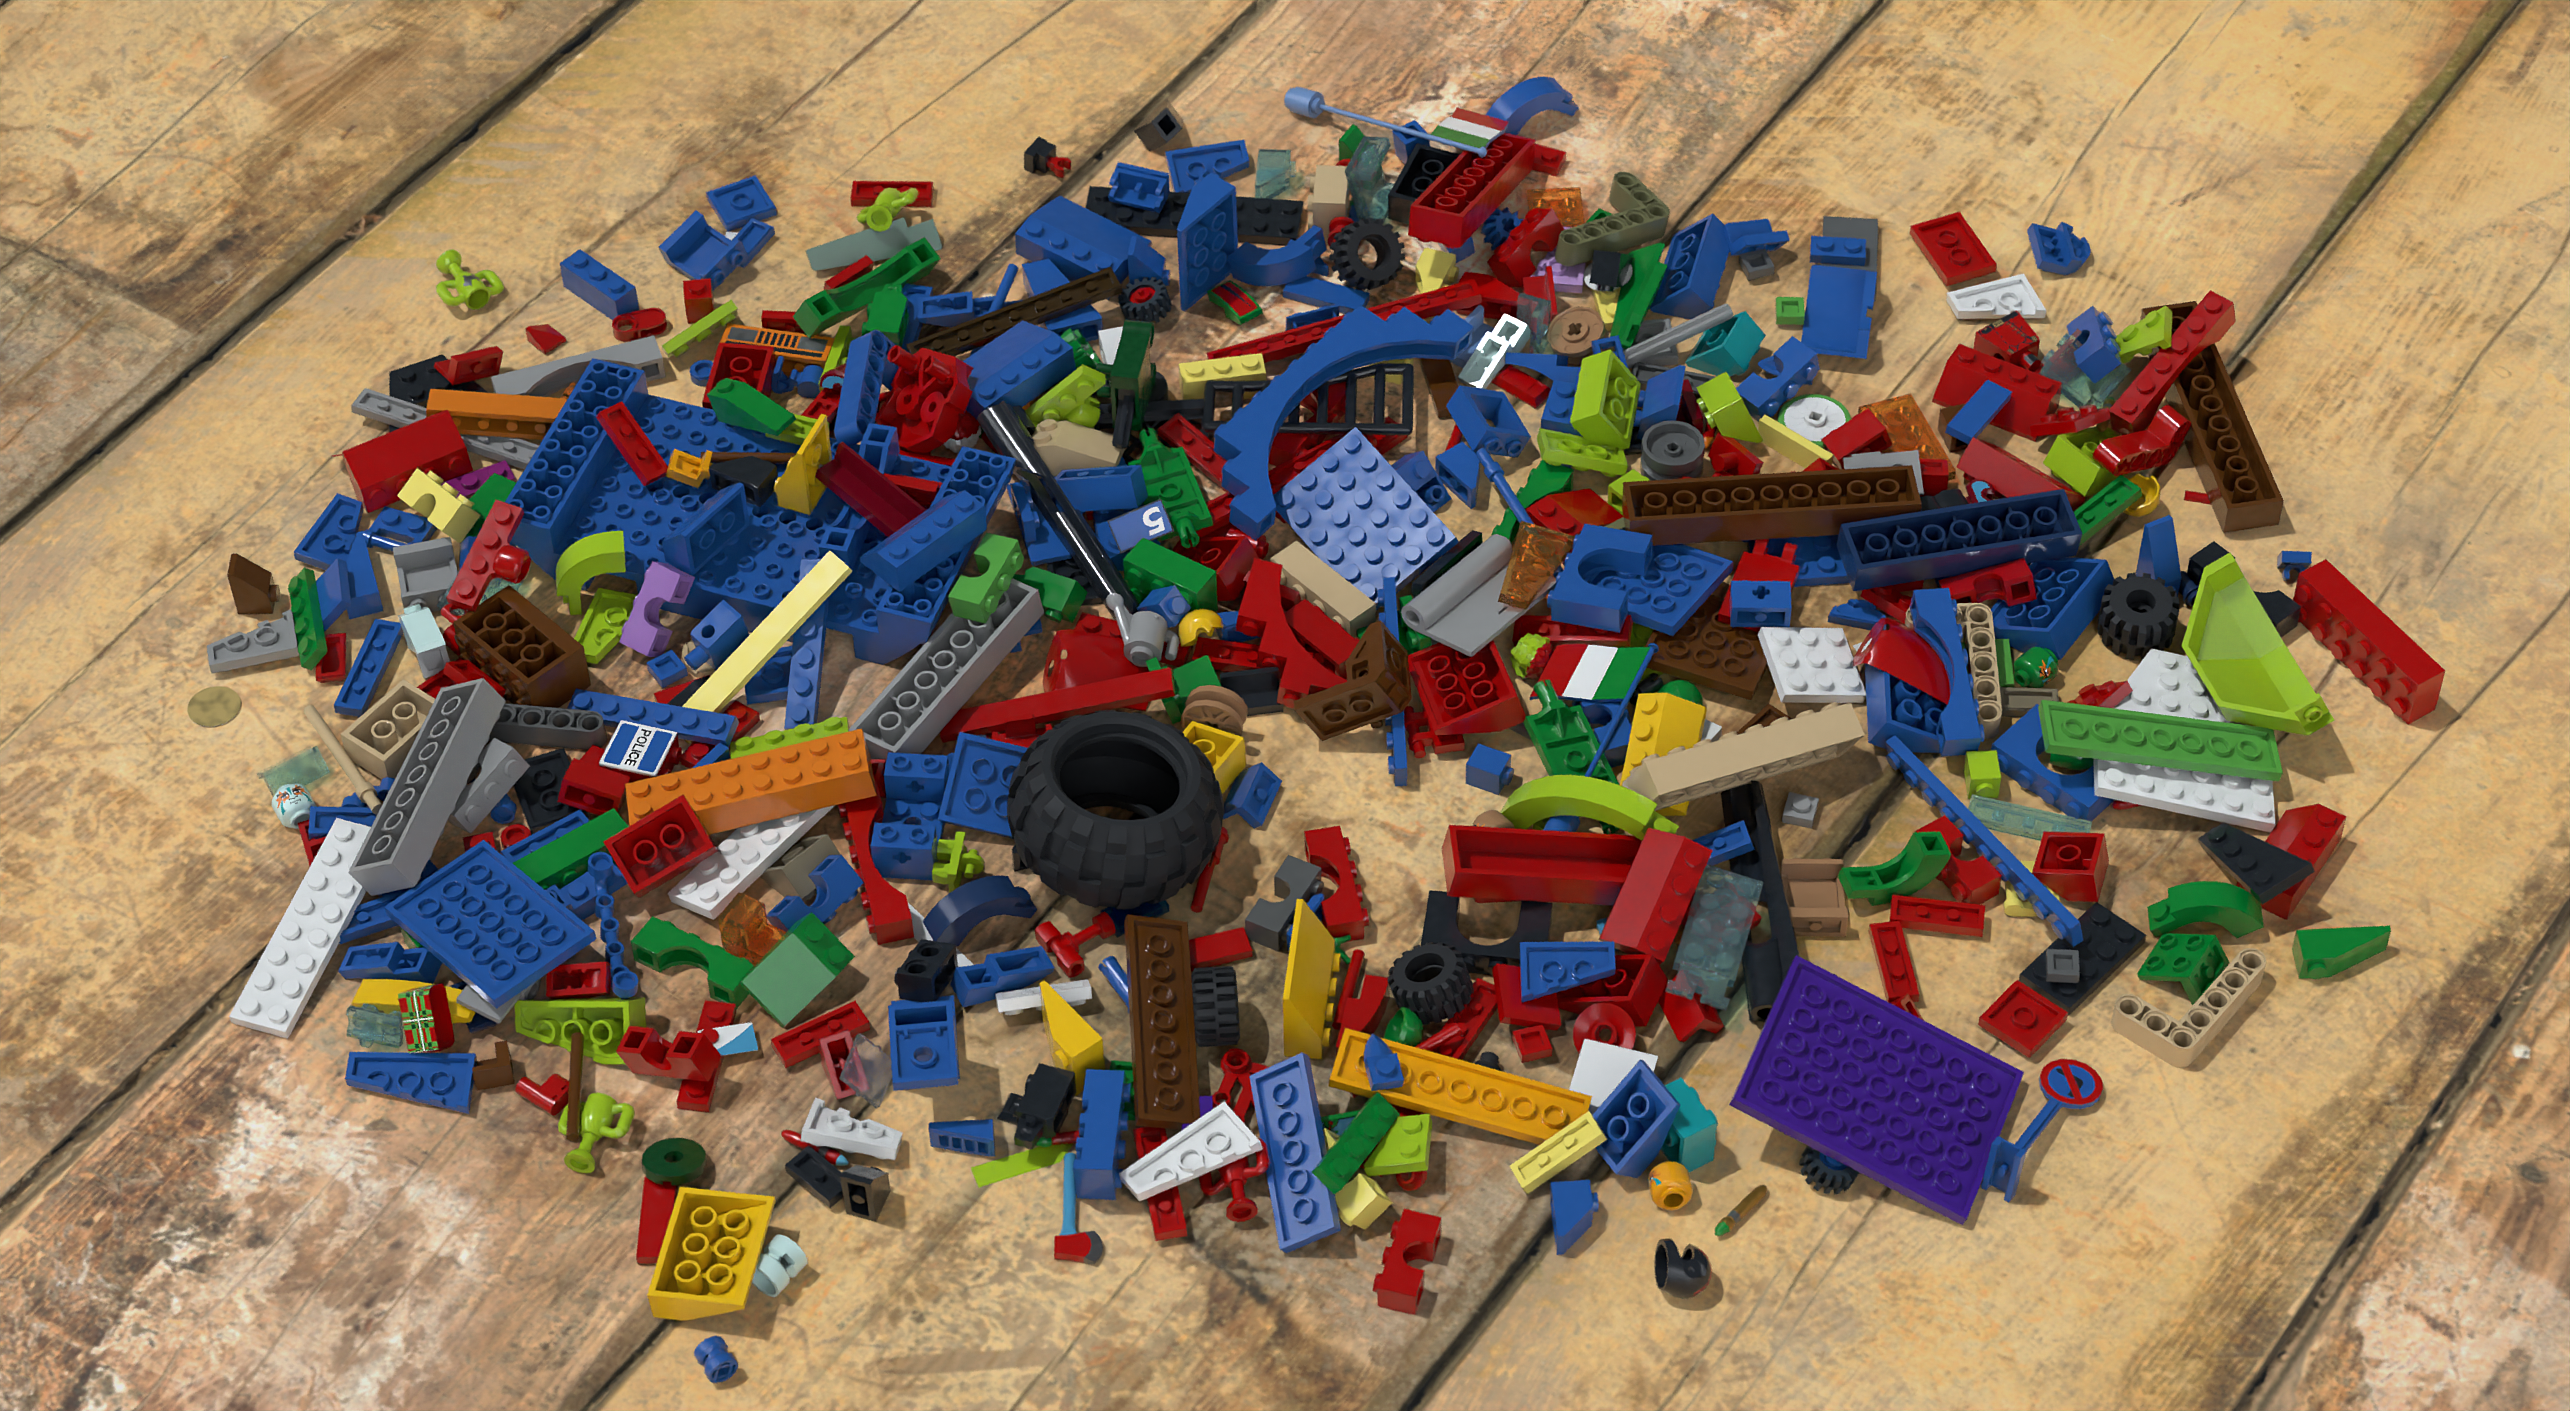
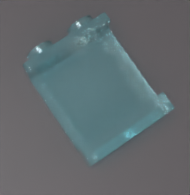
M1363 136L1345 169V175L1359 220L1373 218V220L1381 219L1385 221L1388 216V194L1394 183L1386 182L1381 163L1391 147L1389 138Z
M2077 329L2071 336L2066 333L2056 345L2059 348L2056 352L2051 349L2041 361L2044 367L2039 374L2061 382V394L2077 407L2096 404L2097 409H2099L2104 401L2122 384L2131 369L2122 363L2116 370L2111 371L2094 384L2076 363L2074 351L2082 346L2078 341L2082 331Z

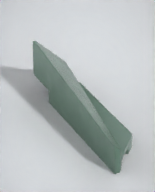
M903 217L892 221L891 226L885 231L879 232L870 228L805 251L812 270L817 271L852 265L866 255L872 261L889 259L905 247L924 237L935 251L941 250L942 244L933 219L907 227Z

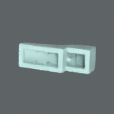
M1504 313L1493 332L1487 331L1458 376L1460 382L1470 387L1486 389L1505 365L1506 352L1520 353L1532 335L1529 326Z

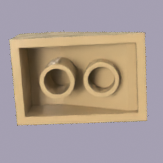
M1044 420L1037 424L1032 435L1034 439L1033 446L1053 477L1057 476L1062 470L1118 466L1125 450L1113 447L1112 434L1066 420Z

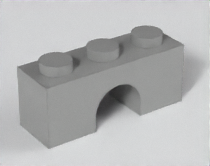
M495 738L491 740L478 757L477 764L482 768L480 775L471 784L466 785L456 802L455 810L448 818L451 824L470 834L530 767L513 747Z

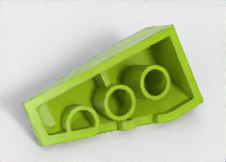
M619 997L518 1000L515 1003V1028L517 1033L547 1044L552 1043L567 1049L568 1052L571 1051V1035L575 1032L582 1033L584 1035L583 1055L592 1058L593 1061L600 1064H625L616 1053V1049L628 1027H646L645 997H629L628 999H620Z

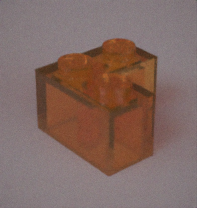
M740 892L718 916L723 948L738 958H746L754 966L786 933V931L768 923L764 903Z

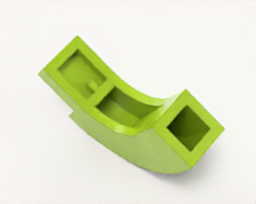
M623 531L602 532L582 538L568 547L559 558L556 565L557 596H563V604L569 603L570 615H582L581 588L586 581L600 574L626 572Z

